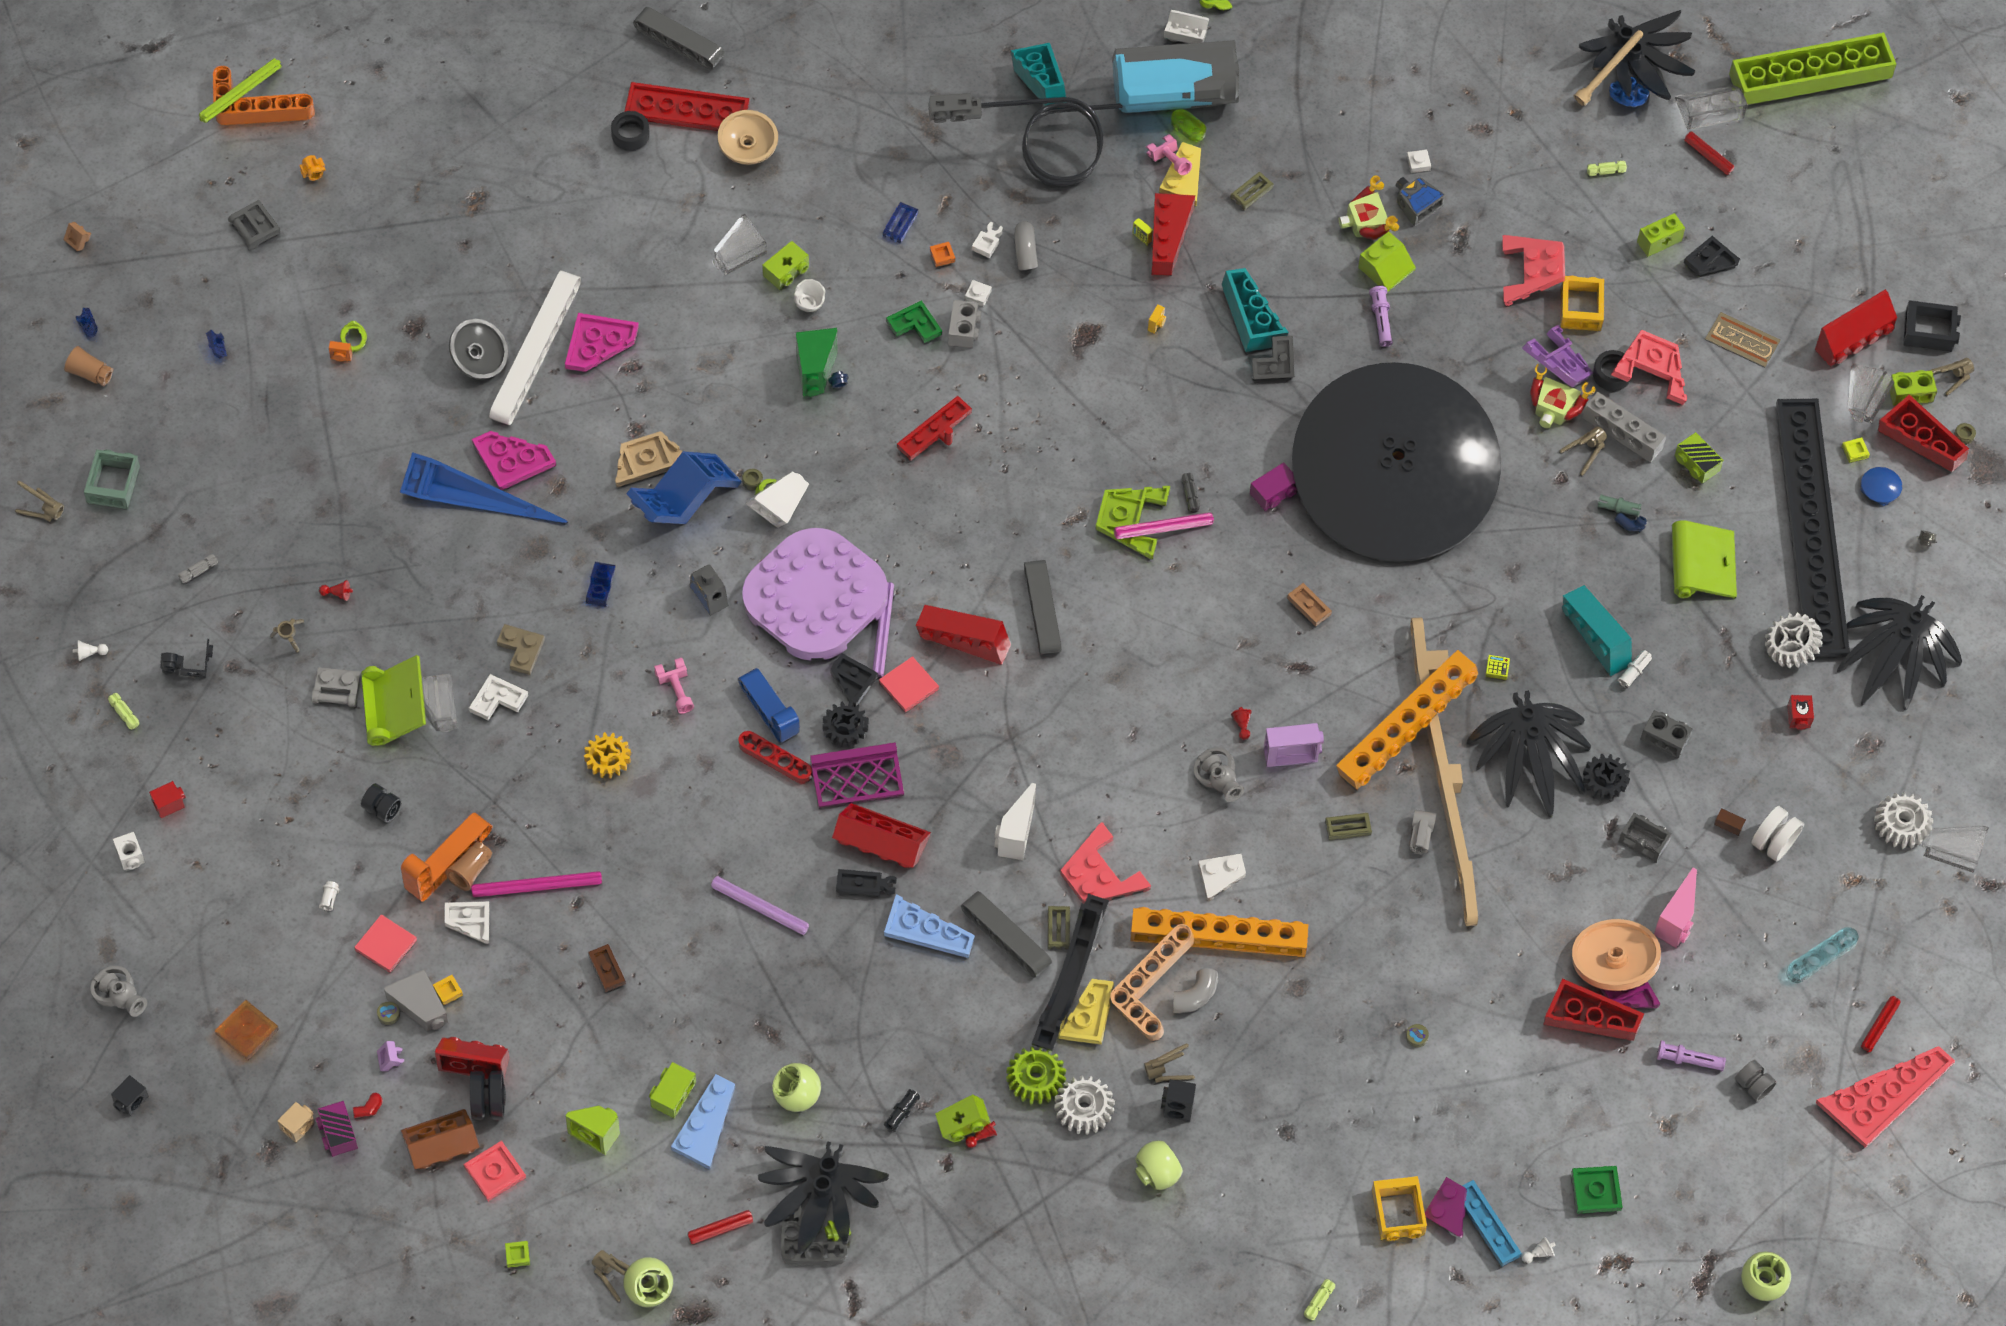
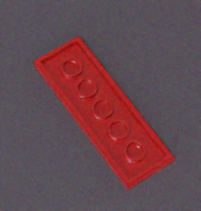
M631 82L625 111L641 113L647 118L648 122L718 131L723 120L730 114L741 110H748L750 98Z

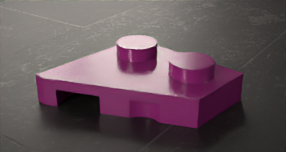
M1648 981L1629 990L1610 991L1601 989L1605 997L1630 1008H1659L1661 1004Z
M1446 1177L1425 1211V1218L1462 1238L1467 1189Z

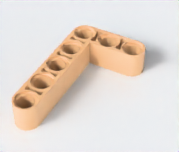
M1185 924L1177 925L1113 989L1110 995L1115 1009L1151 1041L1159 1040L1163 1036L1164 1029L1160 1020L1139 999L1193 945L1194 935L1190 927ZM1181 933L1189 934L1188 938L1183 941L1179 940L1178 936ZM1165 949H1173V953L1170 956L1162 955ZM1149 965H1158L1155 971H1147ZM1137 979L1142 980L1141 986L1137 988L1132 987L1133 981ZM1120 995L1127 996L1126 1001L1123 1003H1117L1116 999ZM1135 1010L1143 1011L1139 1018L1132 1017V1013ZM1150 1025H1158L1157 1031L1153 1033L1147 1031Z

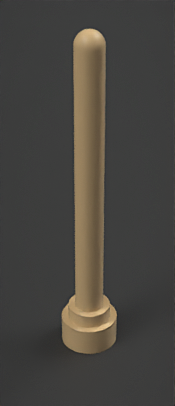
M1638 30L1586 88L1579 89L1573 95L1582 106L1588 104L1591 100V93L1643 37V32Z

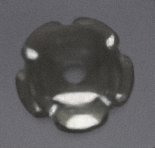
M1921 530L1920 535L1917 536L1920 539V544L1932 546L1933 543H1937V534Z

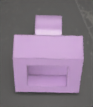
M386 1041L377 1050L380 1071H389L393 1066H400L404 1062V1059L397 1058V1055L403 1050L400 1047H395L394 1041Z

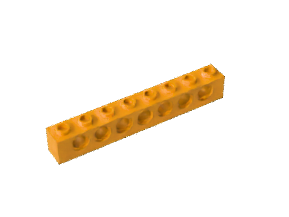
M1459 650L1453 653L1336 765L1339 775L1356 790L1361 786H1365L1373 774L1381 771L1391 757L1398 755L1401 748L1416 737L1417 732L1427 727L1437 713L1443 712L1452 699H1456L1468 684L1470 685L1476 680L1478 675L1476 664ZM1452 676H1459L1457 679H1450ZM1443 690L1441 694H1435L1436 691ZM1422 705H1429L1426 708H1420ZM1413 719L1412 722L1405 723L1406 720ZM1391 734H1398L1396 737H1389ZM1377 748H1383L1380 752H1374ZM1363 762L1368 763L1366 766H1359Z
M1147 907L1133 908L1130 941L1159 944L1174 929L1171 925L1185 924L1190 927L1194 935V943L1191 947L1296 957L1306 956L1309 924H1303L1300 921L1290 923L1281 922L1278 919L1268 921L1260 920L1256 917L1238 918L1234 915L1216 916L1212 913L1194 914L1191 911L1172 912L1169 909L1150 910ZM1154 922L1157 923L1159 926L1152 927L1149 924ZM1193 927H1201L1202 930L1196 931ZM1215 929H1222L1224 932L1218 933ZM1237 931H1244L1246 934L1240 935ZM1181 933L1178 939L1186 940L1189 934ZM1259 933H1266L1268 936L1261 937ZM1281 935H1288L1290 938L1283 939Z

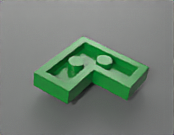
M922 300L886 317V322L896 337L915 329L925 344L942 335V329Z

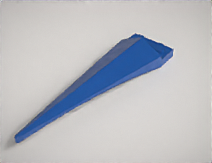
M412 452L400 493L422 500L568 523L566 519L455 468Z

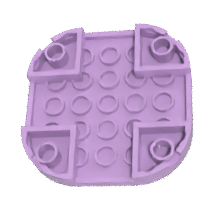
M823 528L804 529L793 533L783 540L750 571L745 579L742 593L745 612L749 620L756 627H762L786 646L788 653L811 661V658L830 659L844 652L847 649V644L873 619L877 621L881 617L888 603L887 580L881 567L846 538L834 531Z

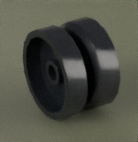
M503 1070L491 1071L488 1076V1085H486L483 1071H471L470 1110L472 1121L484 1120L486 1117V1106H489V1115L492 1120H504L506 1087Z

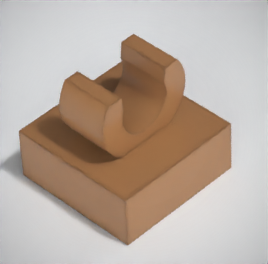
M71 222L68 224L63 240L76 251L83 250L85 242L89 241L91 233L86 232L84 227L79 226L76 222Z

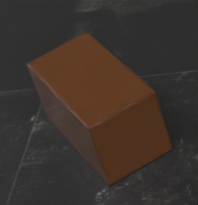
M1721 808L1714 825L1739 836L1746 819Z

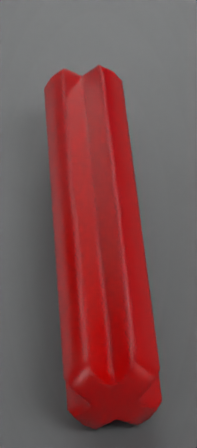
M1690 131L1685 136L1684 140L1726 175H1729L1734 170V165L1694 132Z
M1895 996L1889 998L1862 1042L1861 1048L1867 1052L1873 1050L1901 1003L1900 999Z
M749 1210L691 1230L688 1232V1239L691 1244H695L753 1222L752 1214Z

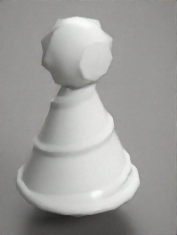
M78 640V649H73V653H78L79 661L97 652L100 655H106L108 652L106 644H99L96 647L83 643Z
M1544 1236L1534 1250L1523 1252L1521 1259L1524 1263L1528 1264L1532 1262L1533 1257H1554L1552 1247L1556 1245L1554 1242L1549 1243Z

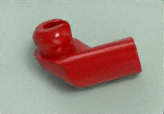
M372 1093L365 1106L353 1107L354 1118L374 1116L382 1106L383 1099L379 1093Z

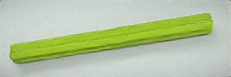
M272 59L199 113V120L204 123L209 122L281 68L280 60Z

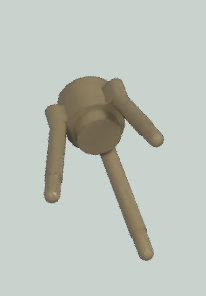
M1964 358L1952 364L1931 370L1933 374L1952 370L1956 377H1961L1946 392V395H1949L1964 381L1970 379L1969 374L1974 372V365L1969 358Z
M1596 426L1584 436L1560 449L1559 452L1563 453L1577 444L1582 445L1584 443L1589 447H1596L1580 473L1583 476L1599 451L1605 447L1603 441L1607 439V435L1601 427Z
M17 481L19 486L44 502L42 506L44 514L16 509V513L42 518L49 522L52 518L55 520L60 518L64 511L62 503L53 499L40 488H37L35 491L23 482Z
M291 619L290 621H282L278 627L273 628L270 637L273 638L278 633L282 639L289 640L295 652L298 653L299 648L293 639L296 633L294 625L302 624L304 620Z
M1186 1043L1156 1059L1144 1063L1148 1079H1155L1156 1083L1169 1081L1170 1079L1193 1080L1195 1078L1194 1075L1162 1076L1163 1073H1166L1164 1064L1184 1056V1052L1181 1051L1188 1048L1189 1044Z
M601 1250L592 1260V1265L596 1267L594 1273L601 1278L616 1301L620 1302L621 1298L604 1275V1272L609 1274L614 1269L620 1274L625 1275L626 1272L620 1267L627 1270L629 1265L618 1260L612 1254L609 1255L604 1250ZM646 1275L643 1279L649 1280V1277Z

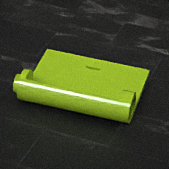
M1686 520L1674 522L1672 524L1674 593L1681 598H1688L1696 591L1735 599L1737 597L1734 531Z
M418 655L385 671L376 666H368L361 672L366 735L369 745H384L426 725L420 657Z

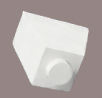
M791 472L748 499L745 504L779 528L788 523L809 483L800 474Z

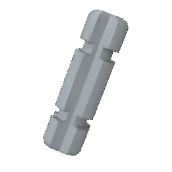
M213 554L205 557V560H200L187 568V571L180 572L178 577L182 583H187L192 580V577L195 578L209 570V567L212 568L217 565L218 561Z

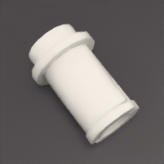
M327 881L323 885L322 889L324 892L319 908H323L326 911L333 910L336 894L340 891L337 883Z

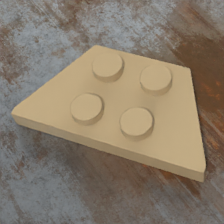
M661 431L621 443L618 471L615 480L616 487L667 472L682 453L680 447L670 441Z

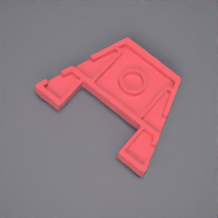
M1502 235L1503 252L1505 255L1524 252V284L1503 287L1505 306L1512 305V302L1522 298L1523 300L1530 297L1529 294L1537 290L1543 291L1565 281L1563 242Z
M1641 330L1611 375L1628 382L1632 377L1633 367L1642 369L1668 380L1669 386L1666 398L1683 405L1687 401V395L1683 391L1685 383L1680 373L1682 365L1678 345Z
M1103 822L1096 827L1060 871L1061 876L1083 904H1085L1088 894L1110 901L1115 897L1123 895L1126 897L1133 895L1135 892H1146L1151 889L1150 883L1140 871L1120 882L1097 852L1098 849L1113 841V835Z

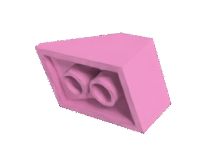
M1692 868L1660 915L1654 932L1656 937L1675 948L1678 947L1680 942H1686L1691 933L1689 931L1694 924L1691 920L1694 914L1697 874V869Z

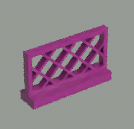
M896 742L810 755V765L819 809L904 795ZM893 759L894 768L890 773L880 767L884 761ZM869 763L874 767L869 776L859 770L863 764ZM841 767H848L853 770L848 779L838 774ZM827 770L832 775L825 783L818 778L817 771ZM877 770L887 776L881 785L871 779ZM856 773L866 779L860 788L850 782ZM834 777L844 782L839 791L829 786ZM891 778L898 783L899 790L889 791L884 786ZM868 782L878 787L875 794L869 795L863 791ZM847 785L857 791L851 798L841 794ZM826 788L835 794L832 801L822 802L821 794Z

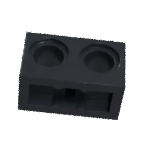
M1169 1080V1086L1163 1089L1161 1109H1165V1118L1190 1122L1196 1089L1195 1083Z

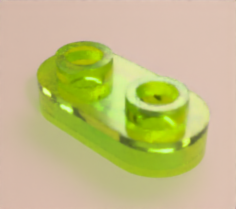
M1177 109L1172 113V126L1185 137L1194 142L1205 138L1206 126L1185 109Z

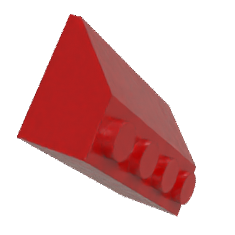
M1886 289L1821 328L1815 350L1830 367L1836 363H1842L1847 356L1852 353L1857 354L1865 345L1875 343L1880 336L1888 335L1895 329L1897 315L1888 291Z
M850 803L839 814L832 838L838 840V843L842 845H852L858 847V850L861 852H871L877 854L883 860H893L902 867L913 868L919 862L931 832Z

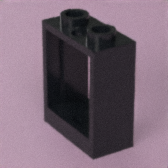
M1909 300L1905 310L1903 345L1952 352L1954 345L1959 343L1960 332H1957V327H1959L1961 315H1957L1958 307ZM1916 315L1949 319V336L1915 331Z

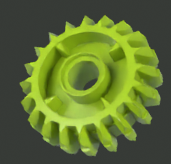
M1031 1046L1028 1052L1023 1048L1021 1054H1014V1059L1009 1061L1010 1067L1006 1069L1008 1074L1006 1081L1010 1083L1009 1089L1014 1090L1015 1097L1021 1095L1022 1102L1029 1099V1103L1032 1105L1034 1100H1038V1103L1041 1105L1042 1099H1045L1049 1103L1051 1096L1055 1097L1058 1095V1089L1063 1088V1084L1066 1081L1064 1076L1066 1069L1063 1068L1064 1062L1058 1060L1057 1053L1051 1056V1051L1049 1050L1044 1052L1043 1048L1039 1047L1038 1050H1035ZM1039 1073L1041 1077L1035 1078L1031 1074Z

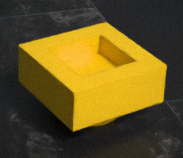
M1157 304L1149 318L1148 331L1155 334L1159 327H1163L1166 321V316H1164L1165 307Z
M453 975L433 984L443 1006L463 996V992Z

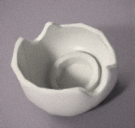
M814 279L803 280L797 285L794 292L796 306L805 312H816L824 303L825 288Z

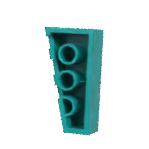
M1050 43L1011 50L1014 71L1039 99L1066 97L1065 85Z
M1246 268L1226 271L1221 285L1245 352L1272 348V336H1288V330L1286 327H1282L1279 317L1276 313L1272 312L1268 306L1269 302L1267 299L1261 296L1258 286Z
M1583 585L1563 595L1562 610L1564 614L1570 618L1609 676L1611 677L1628 668V664L1632 663V638L1588 588Z

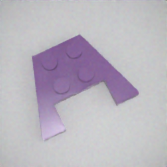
M1559 325L1551 328L1547 333V336L1559 347L1557 350L1549 354L1535 339L1528 341L1522 347L1524 351L1572 388L1593 374L1580 353L1575 354L1570 347L1573 344L1570 339H1564L1561 334L1563 329Z

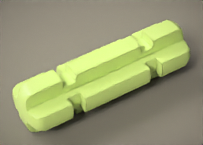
M1624 160L1617 161V163L1605 162L1598 163V165H1587L1588 176H1595L1597 173L1599 175L1613 174L1615 171L1622 173L1626 172L1627 169Z
M113 693L108 697L111 706L115 708L114 710L121 719L126 722L129 729L132 730L138 727L139 720L132 714L133 712L126 703L121 700L122 698L119 694Z
M1329 1279L1324 1280L1321 1288L1318 1289L1311 1300L1310 1306L1304 1311L1306 1318L1312 1321L1315 1320L1318 1311L1322 1309L1329 1295L1333 1292L1335 1283Z

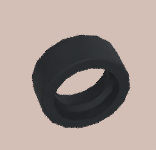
M625 111L613 119L611 123V136L613 142L619 148L630 151L637 150L646 145L649 140V123L647 118L641 113ZM626 124H636L642 128V133L632 138L621 136L618 131L619 128Z
M1609 350L1597 357L1593 368V377L1600 387L1610 391H1617L1629 384L1631 379L1626 382L1619 378H1610L1601 371L1602 365L1606 363L1618 364L1625 353Z

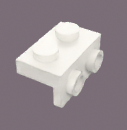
M1171 10L1163 38L1173 42L1180 41L1188 44L1203 43L1209 19Z

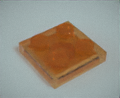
M245 1000L215 1030V1033L246 1060H249L279 1030V1027L250 1002Z

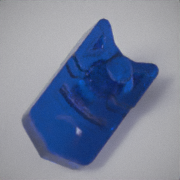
M83 308L82 314L76 316V320L79 326L82 327L86 337L92 338L96 336L98 327L90 308Z
M209 330L206 333L209 342L208 346L212 348L214 356L219 359L225 358L227 353L224 346V336L221 332L216 334L213 330Z

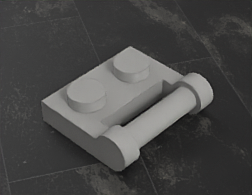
M318 667L312 693V703L329 702L348 704V707H355L361 672ZM322 691H329V692H338V693H348L349 696H345V695H335V694H325V693H321V692H322Z

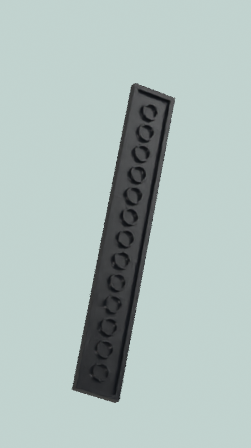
M1777 399L1776 407L1801 616L1806 614L1809 619H1814L1823 635V639H1821L1822 647H1818L1820 654H1813L1814 657H1846L1850 653L1819 399ZM1809 635L1807 636V639L1805 640V645H1806V643L1808 642Z

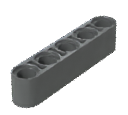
M645 7L633 21V25L641 33L709 70L714 69L725 55L724 50L718 44L650 7Z
M1046 560L1024 562V572L1039 653L1041 655L1061 652V639Z
M975 892L961 905L965 915L1032 977L1036 978L1052 963L1049 955L981 892Z

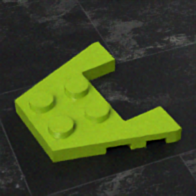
M1170 486L1154 489L1152 487H1144V489L1132 490V488L1105 490L1096 523V530L1149 559H1153L1157 539L1145 536L1116 539L1114 529L1119 526L1138 524L1144 502L1166 506Z

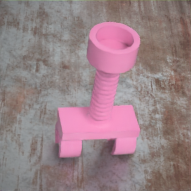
M1170 134L1162 138L1166 142L1159 147H1156L1154 143L1145 146L1149 150L1146 152L1147 155L1153 158L1154 162L1166 156L1174 163V169L1180 175H1186L1191 171L1192 163L1186 158H1179L1173 153L1178 150L1176 139H1173Z
M681 657L674 660L675 670L665 673L662 664L654 666V672L659 685L671 682L678 699L675 703L677 711L680 714L690 712L694 708V704L690 697L685 696L679 681L680 678L687 676V668Z

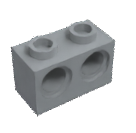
M953 300L948 336L949 346L973 348L974 340L978 341L979 328H976V323L981 321V311H978L977 302Z

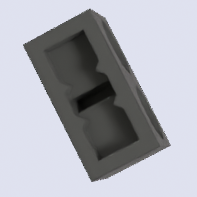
M1654 710L1643 729L1640 740L1679 758L1690 739L1693 728L1684 722H1678L1670 718L1666 713ZM1674 735H1677V736L1681 737V739H1677V738H1675V737H1673V736H1674Z

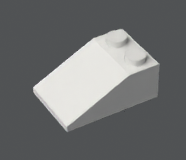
M1032 783L1003 816L1001 825L996 827L994 847L998 848V856L1022 861L1024 859L1035 805V783Z

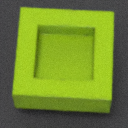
M528 1241L505 1243L507 1268L530 1265Z

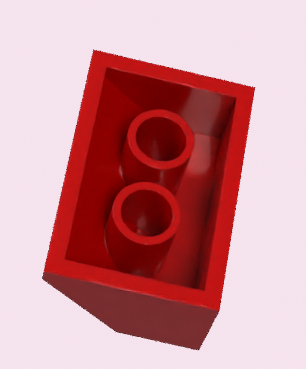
M442 1037L435 1049L438 1071L470 1076L471 1071H483L485 1079H488L491 1071L503 1070L505 1078L510 1057L508 1049L502 1045L494 1044L490 1046L484 1045L479 1041L466 1042L457 1037Z

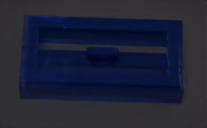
M900 202L883 231V237L889 236L890 240L894 241L896 239L901 244L917 217L919 209ZM903 209H906L902 217L900 218L897 226L895 227L894 231L891 232L890 230L892 229L901 211ZM910 211H911V212H912L911 215L909 216V218H908L907 222L905 223L903 229L901 230L900 234L898 235L899 230L901 229L903 223L905 222L906 218L908 217V215H909V213H910Z

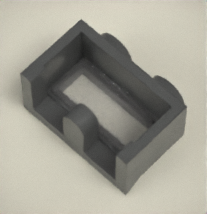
M1633 813L1622 830L1618 842L1657 863L1668 845L1672 833L1668 832L1665 827L1657 826L1650 822L1647 817Z

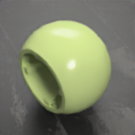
M802 1063L788 1064L778 1071L773 1080V1095L778 1104L784 1109L793 1112L805 1111L812 1107L820 1096V1078L808 1065Z
M1164 1141L1147 1143L1139 1150L1135 1158L1138 1166L1135 1168L1139 1179L1145 1186L1150 1184L1155 1190L1172 1187L1177 1183L1183 1172L1175 1154Z
M1767 1251L1758 1252L1749 1257L1744 1263L1741 1280L1745 1290L1755 1299L1773 1301L1780 1298L1788 1290L1791 1283V1271L1787 1262L1778 1254ZM1764 1277L1768 1279L1769 1283H1764L1759 1278Z
M645 1257L636 1260L628 1267L624 1275L623 1286L625 1293L633 1303L641 1307H655L669 1297L673 1288V1276L663 1261ZM649 1275V1281L646 1284H641L642 1278ZM656 1275H660L659 1284H658V1278H657Z

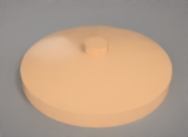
M1610 919L1592 924L1578 935L1572 948V961L1577 974L1588 984L1610 991L1629 990L1646 983L1655 975L1660 966L1661 948L1656 936L1645 926L1630 920Z

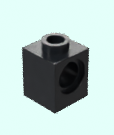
M130 1075L111 1094L114 1102L113 1106L120 1113L125 1111L130 1116L149 1097L146 1087Z

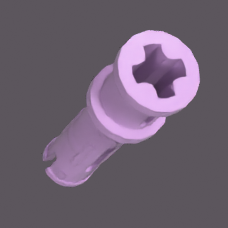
M1375 286L1369 290L1373 301L1371 308L1376 314L1379 344L1381 347H1388L1393 344L1387 312L1390 308L1386 299L1388 292L1384 286Z
M1663 1040L1660 1041L1657 1052V1060L1663 1058L1675 1061V1064L1685 1062L1722 1072L1726 1063L1725 1057L1722 1058L1687 1050L1683 1045L1666 1044Z

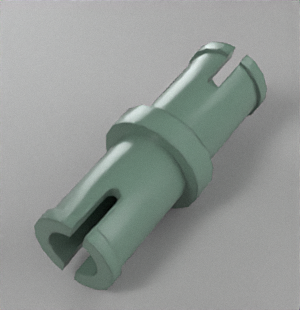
M1600 495L1599 500L1608 503L1598 502V508L1616 511V514L1621 512L1639 517L1640 511L1632 510V508L1641 510L1642 504L1625 501L1621 497L1617 499Z

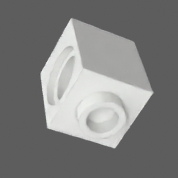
M134 832L113 839L124 870L135 869L145 863ZM128 851H134L130 855H125Z

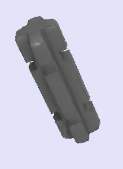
M1184 473L1182 475V483L1188 502V509L1190 512L1198 511L1200 503L1197 499L1198 495L1193 474Z

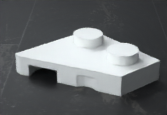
M1242 854L1200 860L1198 863L1207 902L1213 900L1215 895L1222 890L1226 891L1233 883L1240 881L1246 876Z
M489 901L445 903V927L489 944Z

